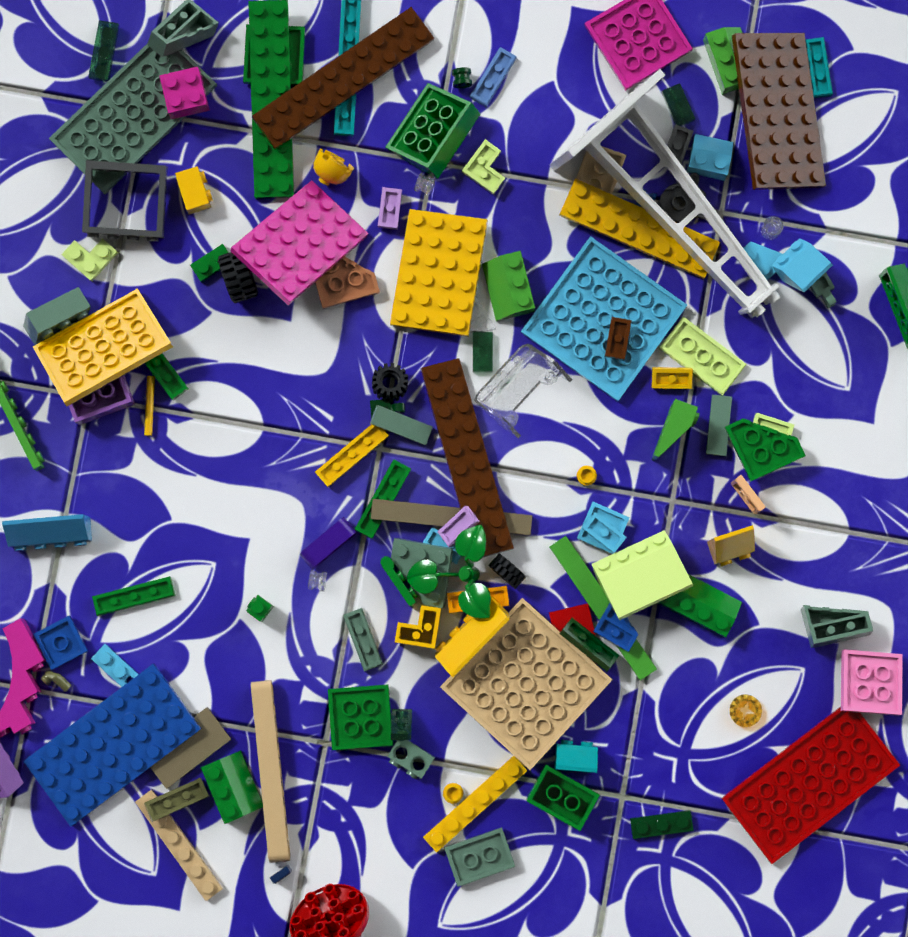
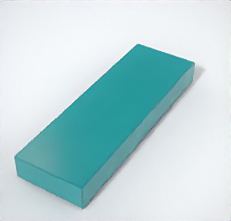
M824 37L806 39L814 98L832 96L833 91Z

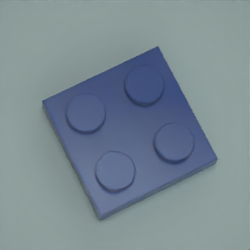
M70 615L33 634L51 670L88 652Z

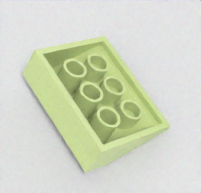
M665 530L592 563L595 576L619 620L693 586Z

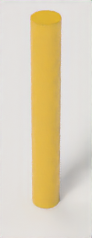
M147 376L144 436H152L155 376Z

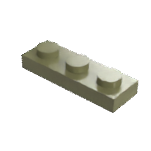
M198 778L149 800L144 805L151 821L154 822L209 797L202 779Z

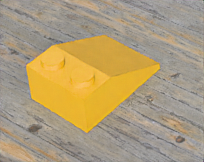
M753 525L707 541L714 565L720 563L722 567L731 564V559L739 557V560L751 557L750 553L755 551Z

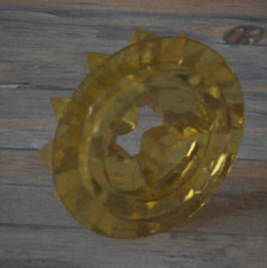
M744 694L734 698L732 701L730 716L737 725L750 727L755 725L761 718L762 707L755 697ZM748 702V709L754 712V714H746L744 719H742L743 712L737 708H744Z

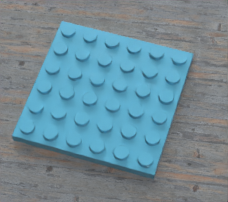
M590 236L524 326L521 333L618 402L685 310L687 304ZM612 317L632 320L625 360L605 357Z

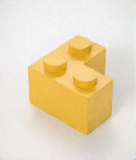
M421 605L418 625L398 622L395 643L435 649L441 608Z

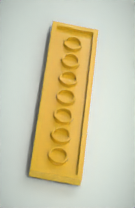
M575 178L559 216L702 279L706 277L707 272L644 208ZM684 227L683 231L713 260L720 242Z

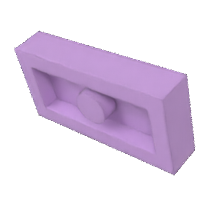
M382 187L378 228L398 230L402 189Z

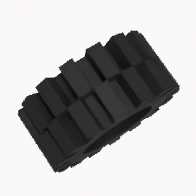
M386 363L384 368L380 365L378 371H374L372 388L374 394L377 393V398L383 397L382 401L386 402V399H389V402H393L394 398L398 401L400 396L404 397L408 387V375L405 374L404 368L400 370L401 366L397 365V367H394V363H391V366L388 367ZM387 377H392L397 380L398 384L394 388H387L383 385L382 381Z
M500 553L488 565L515 589L526 578L514 564Z

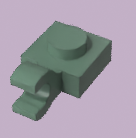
M825 272L810 288L816 299L822 296L826 307L829 309L837 302L830 292L835 287Z

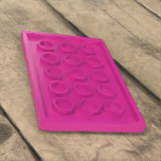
M311 180L233 245L230 251L287 305H290L367 238L369 233Z

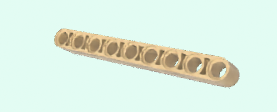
M272 680L251 682V694L269 863L290 861V847Z

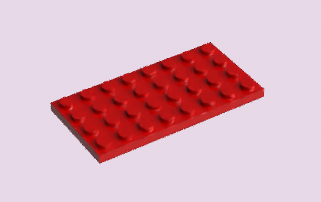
M840 706L721 799L770 864H773L898 768L900 764L861 713L841 711Z

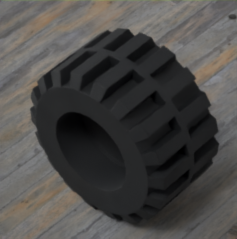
M232 252L220 255L218 263L231 300L234 303H238L258 296V289L252 271Z

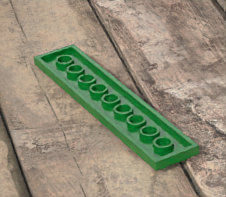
M288 0L248 1L252 115L291 89ZM252 119L254 198L292 197L294 195L293 138L277 149H274Z

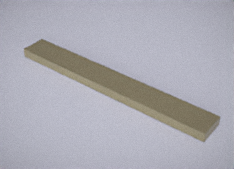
M372 499L371 519L443 527L460 511V508ZM504 512L510 534L531 535L532 515Z

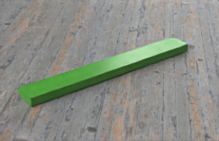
M564 536L549 548L598 620H600L610 602L567 536ZM637 639L629 652L617 646L640 681L657 670Z

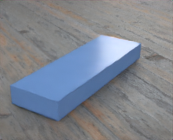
M500 47L471 93L470 98L487 108L516 61L517 56Z

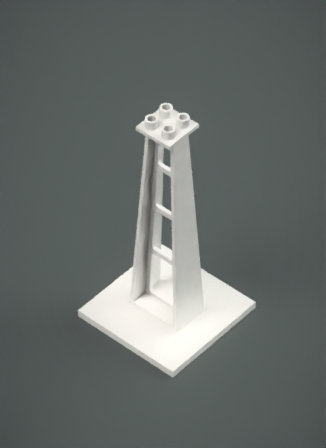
M659 69L628 94L549 166L555 171L584 148L742 307L738 311L740 315L748 314L751 318L754 316L758 317L766 310L761 305L762 302L765 305L773 304L780 298V295L775 291L779 287L778 283L770 285L635 103L665 76L662 70ZM626 119L632 121L660 158V162L639 181H634L600 145L601 141ZM663 167L670 171L695 204V209L680 223H675L643 190V185ZM698 214H702L728 247V252L717 262H713L683 231V228ZM731 257L737 259L757 286V290L750 296H746L721 270V266Z

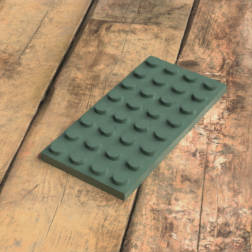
M146 44L49 138L50 141L84 174L86 160L137 164L185 118L180 117L171 120L167 111L159 75L197 67L198 65L182 49L161 57ZM199 67L207 96L217 87V84ZM93 170L92 182L106 194L127 173Z

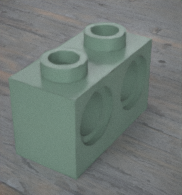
M403 736L399 737L387 756L390 758L389 763L397 768L403 766L408 770L406 773L414 779L418 777L422 779L435 759L434 756ZM400 747L407 750L408 754L404 759L396 756V750ZM417 758L422 759L425 763L424 768L421 770L413 767V761Z

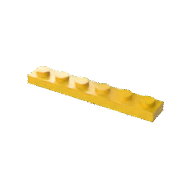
M513 755L424 835L423 838L437 853L526 773V768Z

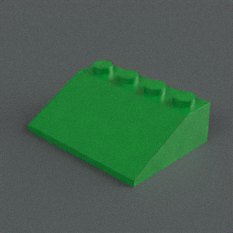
M427 83L385 148L424 173L438 179L481 114L472 102Z

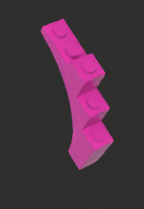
M22 618L3 628L12 656V678L8 695L0 710V738L9 734L10 728L14 734L20 732L21 735L32 730L31 725L36 722L24 702L26 701L28 704L38 698L37 694L42 692L31 670L36 672L43 668V663L46 662V659L28 624Z

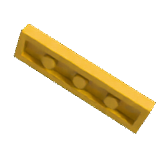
M370 425L317 469L315 473L327 487H330L386 440L389 435L384 429Z

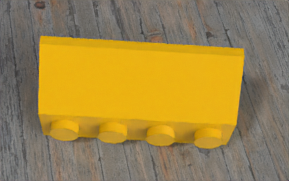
M491 596L490 617L475 618L467 614L463 619L464 624L460 628L456 626L449 633L450 638L446 642L441 641L435 648V658L454 677L510 620L508 611Z

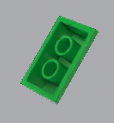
M242 751L201 767L224 824L263 808L262 799Z

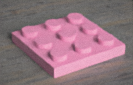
M842 650L841 711L902 715L903 654Z

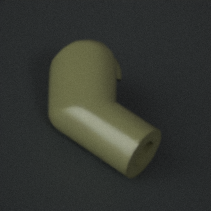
M50 670L44 672L45 675L41 677V680L46 685L53 681L64 692L72 685L61 674Z

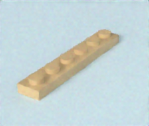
M153 789L135 801V803L204 900H209L221 891L223 887L170 814L154 822L151 821L144 803L158 796Z

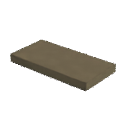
M208 707L194 716L202 729L150 767L166 789L231 740V737Z

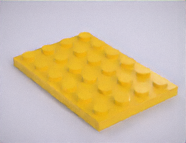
M409 209L390 320L391 326L469 337L488 224L487 219Z
M138 288L33 346L66 407L173 347Z

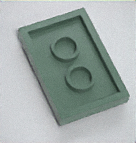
M502 827L444 847L457 887L515 867Z

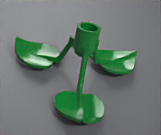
M477 525L462 531L455 541L457 553L460 556H465L464 560L468 566L461 567L459 573H436L437 565L435 562L421 560L411 567L407 575V581L417 592L429 594L438 586L437 577H459L463 582H468L465 586L466 591L461 592L458 597V603L462 611L475 618H489L490 592L485 585L475 583L480 577V572L469 561L470 559L473 562H478L486 551L484 528L482 525Z

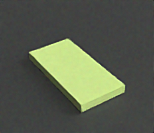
M685 317L681 318L659 347L661 351L682 367L692 368L694 376L721 396L724 395L747 365Z

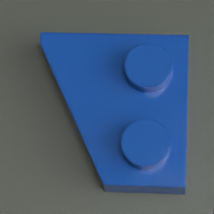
M610 603L593 630L594 633L626 652H629L639 635L627 617L621 620L618 619Z

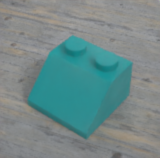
M561 740V744L556 743L555 769L597 773L598 747L593 746V742L581 741V745H573L571 740Z

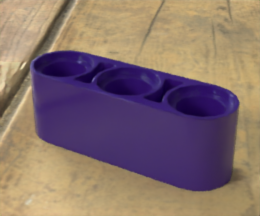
M343 517L300 553V556L313 570L357 532L346 518Z

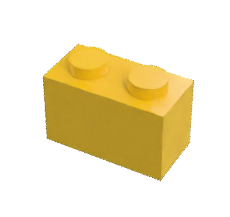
M198 166L175 173L185 208L189 215L211 208L210 202L213 201L210 189L206 190L204 183H207L204 171L200 172Z

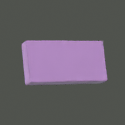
M464 506L438 531V534L448 547H453L457 536L462 531L474 527L480 521L469 506Z

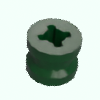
M461 67L452 70L454 88L472 86L470 68Z

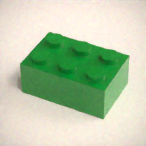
M545 764L526 801L581 831L600 794Z

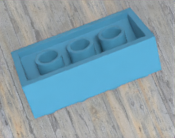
M84 514L2 521L7 545L14 548V551L27 550L26 547L34 546V549H46V545L53 544L54 548L67 547L66 543H74V546L87 545L88 541H92L91 518Z

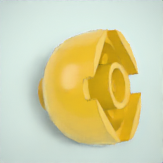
M321 148L313 164L314 171L319 176L318 180L327 186L330 183L338 185L345 182L351 175L354 167L350 163L347 167L343 164L345 161L343 158L328 150H325L323 153Z

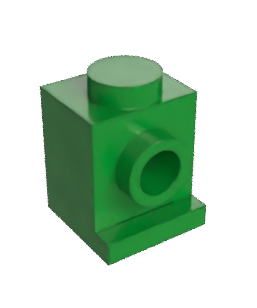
M257 595L250 601L246 611L258 621L263 622L274 606L260 595Z

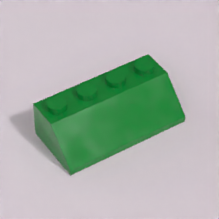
M904 263L885 268L879 274V278L908 349V268H906Z
M689 574L688 576L693 583L692 587L658 602L661 606L723 638L727 637L742 603L736 598Z

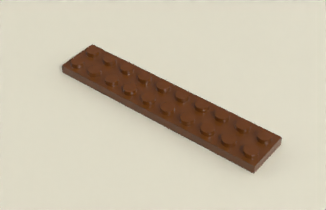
M410 7L252 115V119L273 148L277 149L434 41V37L414 9Z
M457 358L422 367L420 370L460 510L464 506H469L480 521L475 526L482 525L485 531L486 551L483 557L513 550V543L460 359Z

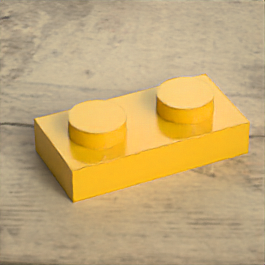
M652 367L651 387L692 389L693 369Z

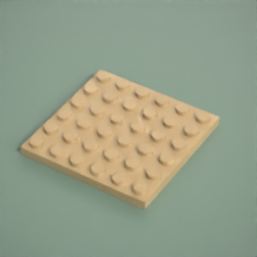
M521 598L509 611L510 620L454 677L450 676L440 688L524 766L531 770L609 685L612 679L583 652L560 635V631Z

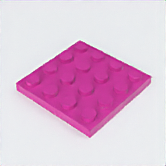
M623 0L584 24L625 91L693 50L662 0Z

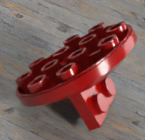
M327 884L325 887L314 892L307 893L305 898L296 907L290 920L291 937H361L369 919L368 903L363 894L352 886Z

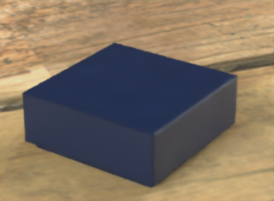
M287 865L270 877L273 884L289 875L292 869Z

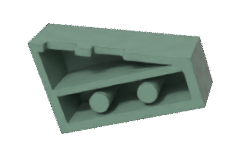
M185 0L151 31L147 45L161 57H164L214 36L219 22L192 0Z
M77 287L27 312L23 327L34 345L69 327L77 320L80 321L87 317L91 306L80 288Z
M803 605L801 608L811 648L869 636L873 632L868 611L811 607L810 605Z

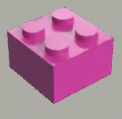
M198 66L159 75L167 111L171 120L210 111L202 75Z

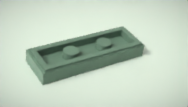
M711 396L706 455L726 457L728 434L724 427L730 424L732 397Z
M376 405L370 422L373 426L422 445L427 444L433 427L379 405Z
M360 608L344 614L345 622L364 672L383 665L363 609Z

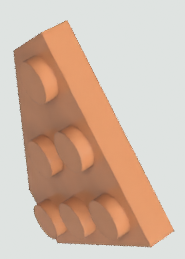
M346 257L342 258L315 282L322 309L380 293L375 273L361 267Z

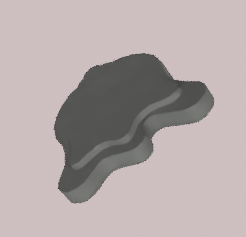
M691 173L689 176L698 186L700 180L699 175L697 173ZM679 183L668 186L657 202L663 211L676 223H680L695 209V204ZM701 190L703 195L706 197V193L703 190ZM698 214L695 217L702 220H706V218L702 214Z

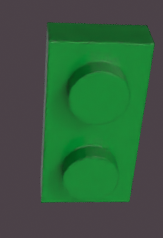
M223 244L190 265L201 283L220 271L218 257L229 253Z

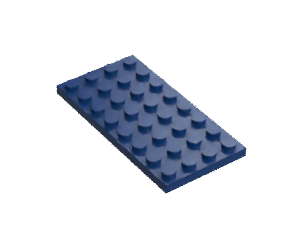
M152 664L25 759L24 763L71 827L202 728L157 666Z

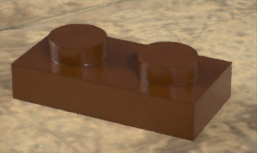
M611 318L605 357L625 360L632 320Z

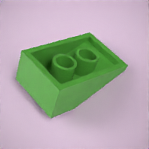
M677 399L672 402L651 460L656 461L690 427L696 425L700 414L697 413V406Z

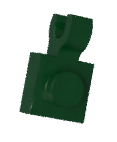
M383 399L370 400L371 419L376 405L397 413L405 412L404 403L391 404L389 399H386V402L382 401Z

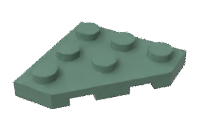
M394 538L391 559L406 580L411 567L421 560L435 562L437 565L436 573H450L454 548ZM437 577L438 586L429 594L419 593L411 586L423 605L438 608L445 607L449 577Z

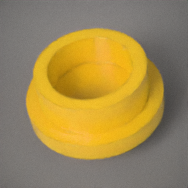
M582 466L577 472V480L584 486L593 484L597 478V473L591 466Z
M450 783L445 786L443 797L449 803H458L463 797V789L457 783Z

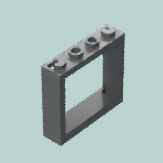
M86 160L82 232L86 233L87 237L99 238V234L107 235L108 239H119V236H127V240L139 241V237H147V241L159 242V238L164 239L168 167L165 165ZM93 170L160 175L157 230L90 227Z

